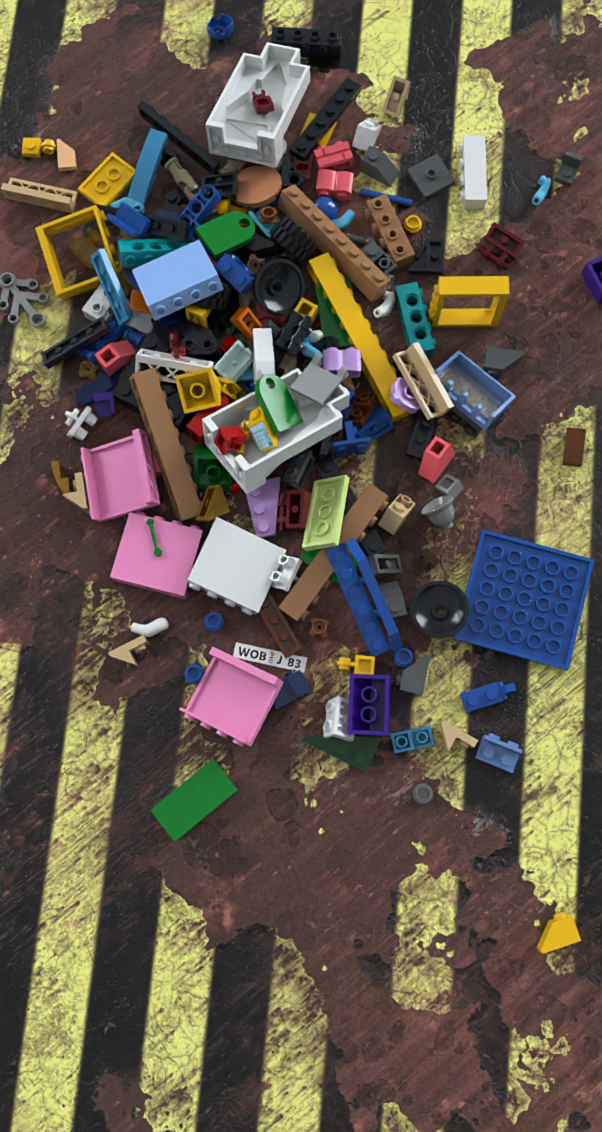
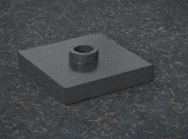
M438 154L410 167L406 172L424 200L455 184V179Z

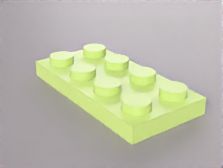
M347 475L314 481L302 544L304 550L310 551L339 545L350 479Z

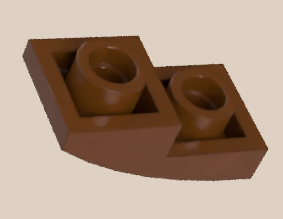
M360 392L352 402L353 410L345 419V422L352 421L353 427L363 429L372 414L377 401V394Z
M567 427L562 465L582 467L586 429Z

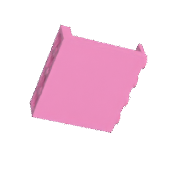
M138 428L132 430V436L90 450L84 447L80 448L81 461L84 468L83 477L87 487L86 496L89 500V514L92 520L105 522L128 515L129 512L134 513L160 505L150 440L146 431Z
M140 511L135 513L129 512L110 578L119 583L187 599L189 583L186 582V579L189 577L195 564L202 537L204 538L205 536L203 530L195 525H190V527L183 526L182 522L172 520V522L164 521L165 519L160 516L148 517L146 516L147 514ZM149 518L154 520L153 527L158 547L162 551L160 557L154 554L155 547L150 527L146 523Z
M212 646L209 654L213 658L186 709L180 707L179 710L185 713V718L193 722L195 719L201 721L200 725L210 730L213 727L217 729L216 734L227 738L228 735L233 737L232 742L243 747L246 744L251 747L284 682L278 677Z

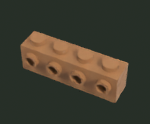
M387 194L366 201L365 216L372 223L371 228L374 235L377 234L379 238L380 248L384 249L385 253L397 265V268L394 270L412 264L415 253Z

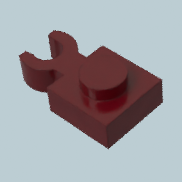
M261 90V94L252 92L253 107L257 115L274 111V104L270 96L265 95V90Z

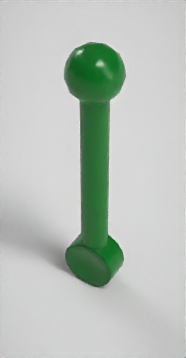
M149 518L146 523L150 527L155 547L154 554L160 557L162 551L158 547L153 527L154 520Z

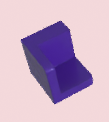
M112 392L93 394L97 417L116 415Z

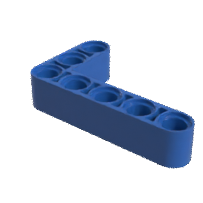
M210 184L204 185L177 219L185 222L190 221L188 237L193 242L200 240L195 233L196 227L204 223L221 201V193ZM213 192V196L208 199L209 193ZM201 206V211L196 213L197 209ZM200 240V242H201L202 246L204 247L206 253H207L211 258H213V256L210 254V252H209L208 249L205 247V245L203 244V242ZM222 257L214 260L218 263ZM243 262L240 263L244 268L247 267Z

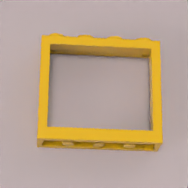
M96 205L35 228L56 295L62 300L97 288L101 282L98 276L66 288L50 236L91 220H97L114 272L118 279L122 278L121 271L123 269L115 256L117 254L116 247L110 241L112 234L109 227L105 225V213L103 210L100 211Z
M509 276L439 277L437 285H434V293H432V301H430L428 320L431 321L432 327H497L510 294ZM445 297H493L490 308L442 309Z

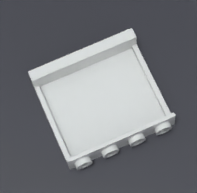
M216 517L186 582L189 583L190 588L196 591L202 589L207 592V596L214 599L219 597L225 600L224 603L231 607L236 605L242 608L241 611L252 616V614L259 613L272 584L270 576L272 572L278 570L280 566L278 559L280 555L285 554L286 550Z

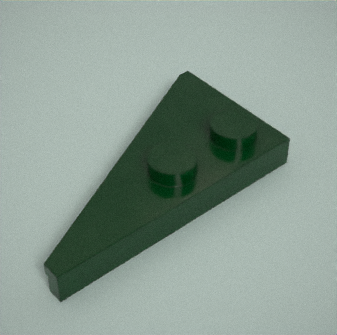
M305 736L303 741L365 772L382 738L379 736H354V740L349 742L336 737Z

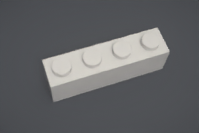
M464 135L463 142L459 143V154H462V159L459 160V170H462L459 185L463 186V191H460V202H463V209H485L487 202L485 135Z

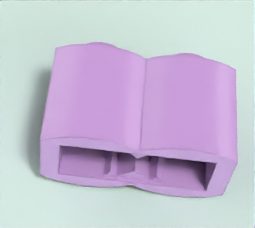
M335 347L323 350L324 370H328L336 375L340 367L344 365L349 368L347 378L360 377V350L352 347L345 350H338Z

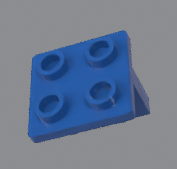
M352 421L344 422V441L332 443L331 455L336 456V458H343L347 454L352 453L363 455L369 450L370 437L356 439L358 438L357 427H353Z

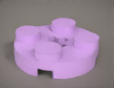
M399 377L391 386L392 396L390 399L393 404L398 405L410 414H414L421 407L406 380ZM419 389L421 395L426 397V394L423 392V390Z

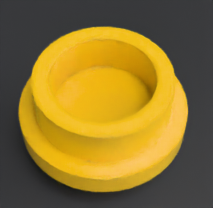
M411 215L404 221V228L409 233H417L422 227V222L416 215Z

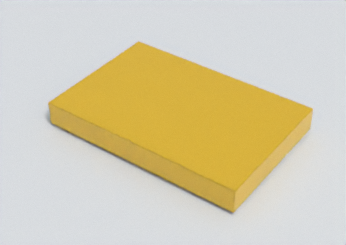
M112 152L77 190L96 206L97 204L111 206L110 204L115 202L131 185L135 169Z

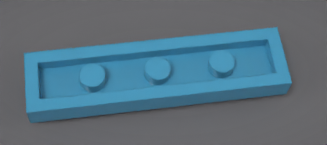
M105 248L98 249L90 259L119 326L125 325L134 318L132 310H130L125 293L121 288Z

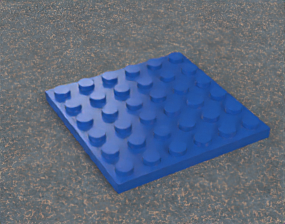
M482 529L465 591L469 602V617L461 631L454 635L453 640L568 671L594 559Z

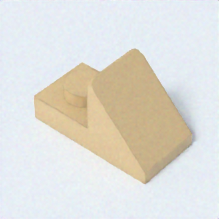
M393 76L382 112L399 118L404 102L408 99L411 81Z
M82 472L74 473L75 480L72 482L76 492L62 495L66 500L84 512L89 513L90 507L86 496V481Z
M142 635L108 653L113 659L139 667L132 653L135 652L137 654L144 651L149 642Z
M444 720L439 724L446 752L450 750L455 739L458 740L457 744L465 749L469 747L474 748L478 742L477 739Z

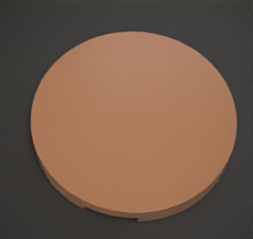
M264 165L243 169L237 173V200H233V202L238 206H250L251 208L263 207L276 199V195L282 189L279 172L272 167Z

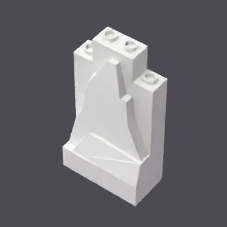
M267 42L260 56L243 53L205 124L209 153L277 167L283 155L284 134L310 83V66L301 64L300 49ZM261 90H265V95H269L274 104V111L257 115L253 107L252 92L261 94Z
M297 368L280 377V379L286 384L304 422L278 433L276 448L262 454L252 434L246 443L245 456L241 454L236 456L235 451L222 455L214 443L219 428L237 425L241 427V423L244 420H249L250 411L260 407L255 391L202 419L205 444L244 492L248 494L264 485L266 477L282 462L342 429L343 416L340 411L349 407L350 393L346 387L340 384L321 406L290 390V386L302 373Z

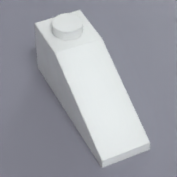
M271 328L252 329L254 385L259 378L266 374L275 375Z

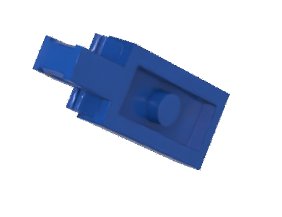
M501 681L463 692L459 695L467 713L504 701V699L508 698L507 693L514 692L516 687L514 683L503 685Z

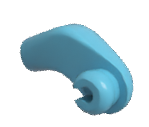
M542 175L538 180V184L541 187L532 198L534 205H539L544 200L550 188L551 179L546 178L545 175Z
M127 197L110 204L111 207L119 208L121 202H124L140 213L145 211L143 204Z
M348 209L342 217L331 221L343 231L349 227L356 214Z
M310 336L304 338L301 350L304 356L313 359L316 353L323 355L321 351L309 343L311 340Z

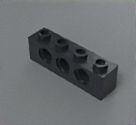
M272 27L271 43L300 49V57L340 60L342 31Z

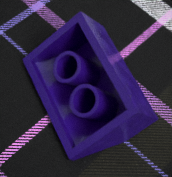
M350 674L348 734L390 737L392 680L390 675Z

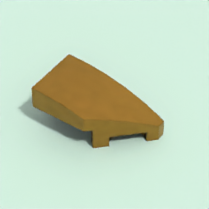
M59 460L51 461L53 474L58 486L64 494L70 493L72 483L68 477L64 478L62 464Z

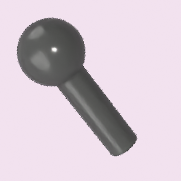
M346 233V236L354 243L366 246L374 240L378 245V240L374 236L364 238Z

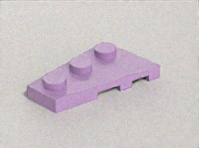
M281 476L266 480L264 485L246 494L255 534L262 539L276 535Z

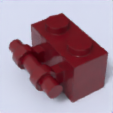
M494 222L484 237V241L489 244L488 247L480 245L477 251L483 254L482 257L494 261L498 267L501 268L502 266L508 270L511 263L506 261V258L509 256L515 260L525 241ZM496 248L503 254L500 257L492 252V250Z
M287 490V493H280V500H278L279 517H277L278 531L289 529L293 532H305L312 493L306 490Z

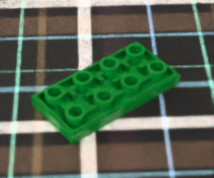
M345 278V284L352 290L351 281ZM315 282L323 338L335 336L340 342L339 349L354 346L353 344L350 345L346 330L341 329L339 317L337 314H333L331 310L333 306L329 299L324 298V290L319 283L318 288Z
M212 759L150 811L173 841L176 842L237 792L238 789L217 762Z

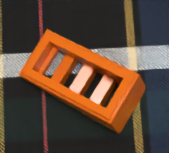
M240 307L230 318V321L253 343V333L250 330L254 326L255 328H261L262 324L249 307Z

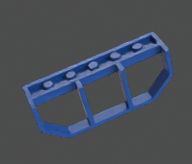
M350 539L338 546L325 550L370 655L375 657L388 650L394 652L403 648L399 631L368 560L357 541ZM345 547L349 548L363 575L362 577H358ZM361 582L367 585L377 608L372 609ZM375 615L381 617L391 644L388 645Z

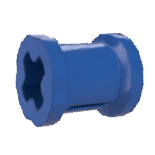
M130 326L123 335V341L128 340L138 349L146 335H141Z

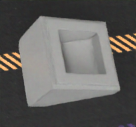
M447 473L434 486L444 496L451 495L454 499L463 490L460 480Z

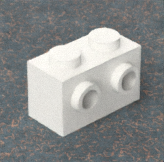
M100 284L82 308L84 316L92 322L103 316L108 323L112 320L114 312Z

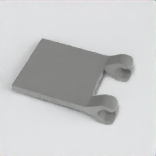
M316 353L310 364L290 386V390L322 406L340 383L347 379L349 368L342 365L338 373L334 375L320 368L323 364V355Z

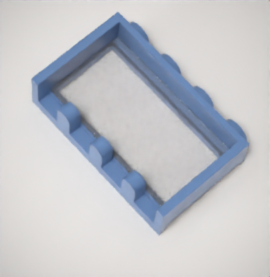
M459 350L435 370L453 405L484 431L509 408L516 397Z

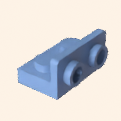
M489 733L488 736H482L474 758L513 773L518 757L522 754L523 750L518 748V744L507 741V743L502 742L499 736Z

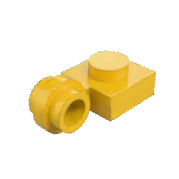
M23 138V157L41 158V151L49 155L56 151V144L51 139H45L42 143L41 138Z
M355 655L354 662H351V659L346 657H340L339 661H337L338 670L350 671V667H354L353 674L374 675L375 657Z

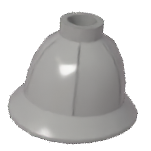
M445 495L430 501L423 507L421 514L427 516L433 524L442 527L443 530L451 528L455 513L452 505L453 496Z

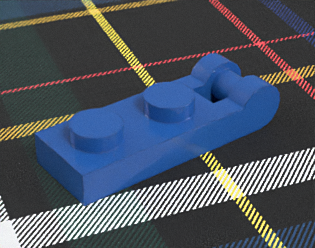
M113 317L107 323L110 333L80 350L82 357L87 358L92 363L97 362L94 354L109 343H114L125 332L127 326H119L116 318Z

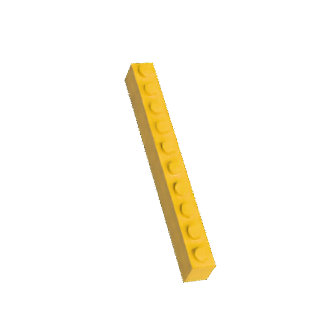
M327 252L309 260L307 270L318 288L319 283L324 290V298L329 299L333 306L331 307L333 314H337L341 321V329L346 330L350 345H354L350 346V348H356V350L361 351V369L374 393L377 394L382 408L389 413L392 422L411 415L398 405L393 404L390 399L392 396L391 386L398 379L396 370L393 365L389 364L387 353L381 349L377 335L372 333L368 319H365L362 315V308L359 303L356 304L352 290L345 284L344 275L339 273L335 259L331 258Z

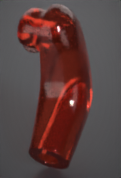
M169 332V347L172 356L176 359L185 357L186 350L185 347H180L178 332Z

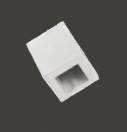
M368 118V120L366 119L358 124L352 143L353 147L367 151L369 146H374L382 128V125L378 124V120Z

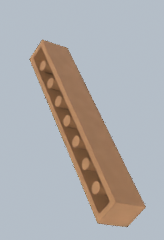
M295 184L281 190L277 207L317 243L318 249L323 254L328 252L331 258L335 259L337 268L371 302L384 296L391 280Z
M155 368L133 373L129 380L176 519L181 522L197 517L202 501L198 499L196 493L198 488L196 483L192 481L190 475L192 474L191 467L186 463L184 457L186 455L185 449L179 443V431L173 425V414L171 409L167 407V396L165 391L161 389L160 375L156 373Z
M371 483L367 485L343 518L339 544L350 539H355L359 543L363 541L367 535L365 533L366 529L369 526L371 528L378 520L377 514L380 511L384 512L389 505L387 494ZM332 547L322 548L278 607L298 623L300 620L304 621L310 613L308 611L310 606L317 604L321 598L319 594L323 588L327 590L333 581L331 577L334 575V571L325 550ZM345 547L346 550H347V552H348V554H349V557H351L352 554H351L349 548H348V547Z

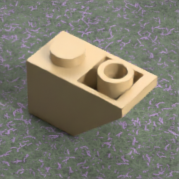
M400 493L388 506L378 525L394 535L416 503L410 497Z

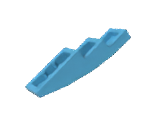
M150 128L140 154L128 198L145 205L156 180V171L163 157L162 151L168 139L167 133Z

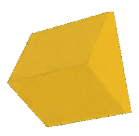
M212 367L175 376L184 414L221 405V383Z

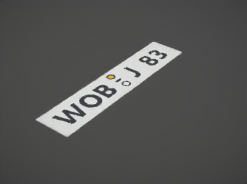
M238 642L235 644L233 656L239 659L289 670H300L303 673L305 672L307 657L292 655L285 659L282 652Z

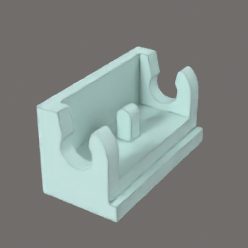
M237 340L213 368L220 377L227 378L236 383L253 364V353L242 342Z

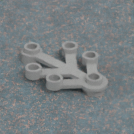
M3 273L0 276V287L2 288L0 311H9L8 298L11 291L14 298L11 313L8 315L10 324L15 326L20 323L18 314L21 304L29 314L32 326L36 329L43 328L46 324L44 315L36 312L27 300L39 301L40 304L47 305L50 301L47 293L42 292L39 294L19 291L17 287H27L30 291L36 292L40 286L35 279H16L12 273ZM13 317L17 318L15 321H11Z

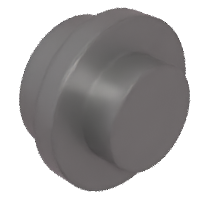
M418 784L413 789V797L418 803L426 804L432 799L433 791L427 784Z

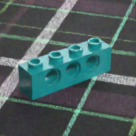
M172 238L118 240L119 263L121 268H137L192 243L190 238H188V241Z
M417 282L396 286V303L408 348L413 343L418 342L426 357L433 356L434 349H436V341L430 334L432 326L426 318L428 313L426 305L422 303V289L418 288ZM412 302L415 306H410L408 303ZM412 319H418L420 322L415 323ZM421 335L424 339H418L416 336Z

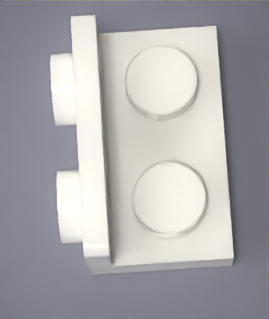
M337 696L328 700L325 708L326 719L323 725V737H336L349 742L353 741L354 735L348 734L349 699Z

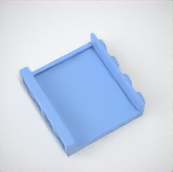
M200 240L194 241L132 270L154 321L224 290L220 278Z

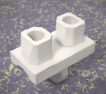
M89 406L85 408L79 418L77 415L80 411L77 408L72 413L69 411L65 412V416L68 417L65 424L70 426L72 422H75L67 434L70 438L75 437L83 441L88 434L86 430L80 427L83 421L93 427L98 420L91 412L92 409Z
M280 555L278 559L279 569L272 572L270 576L271 586L288 592L292 582L297 583L299 580L296 574L302 560L287 555Z

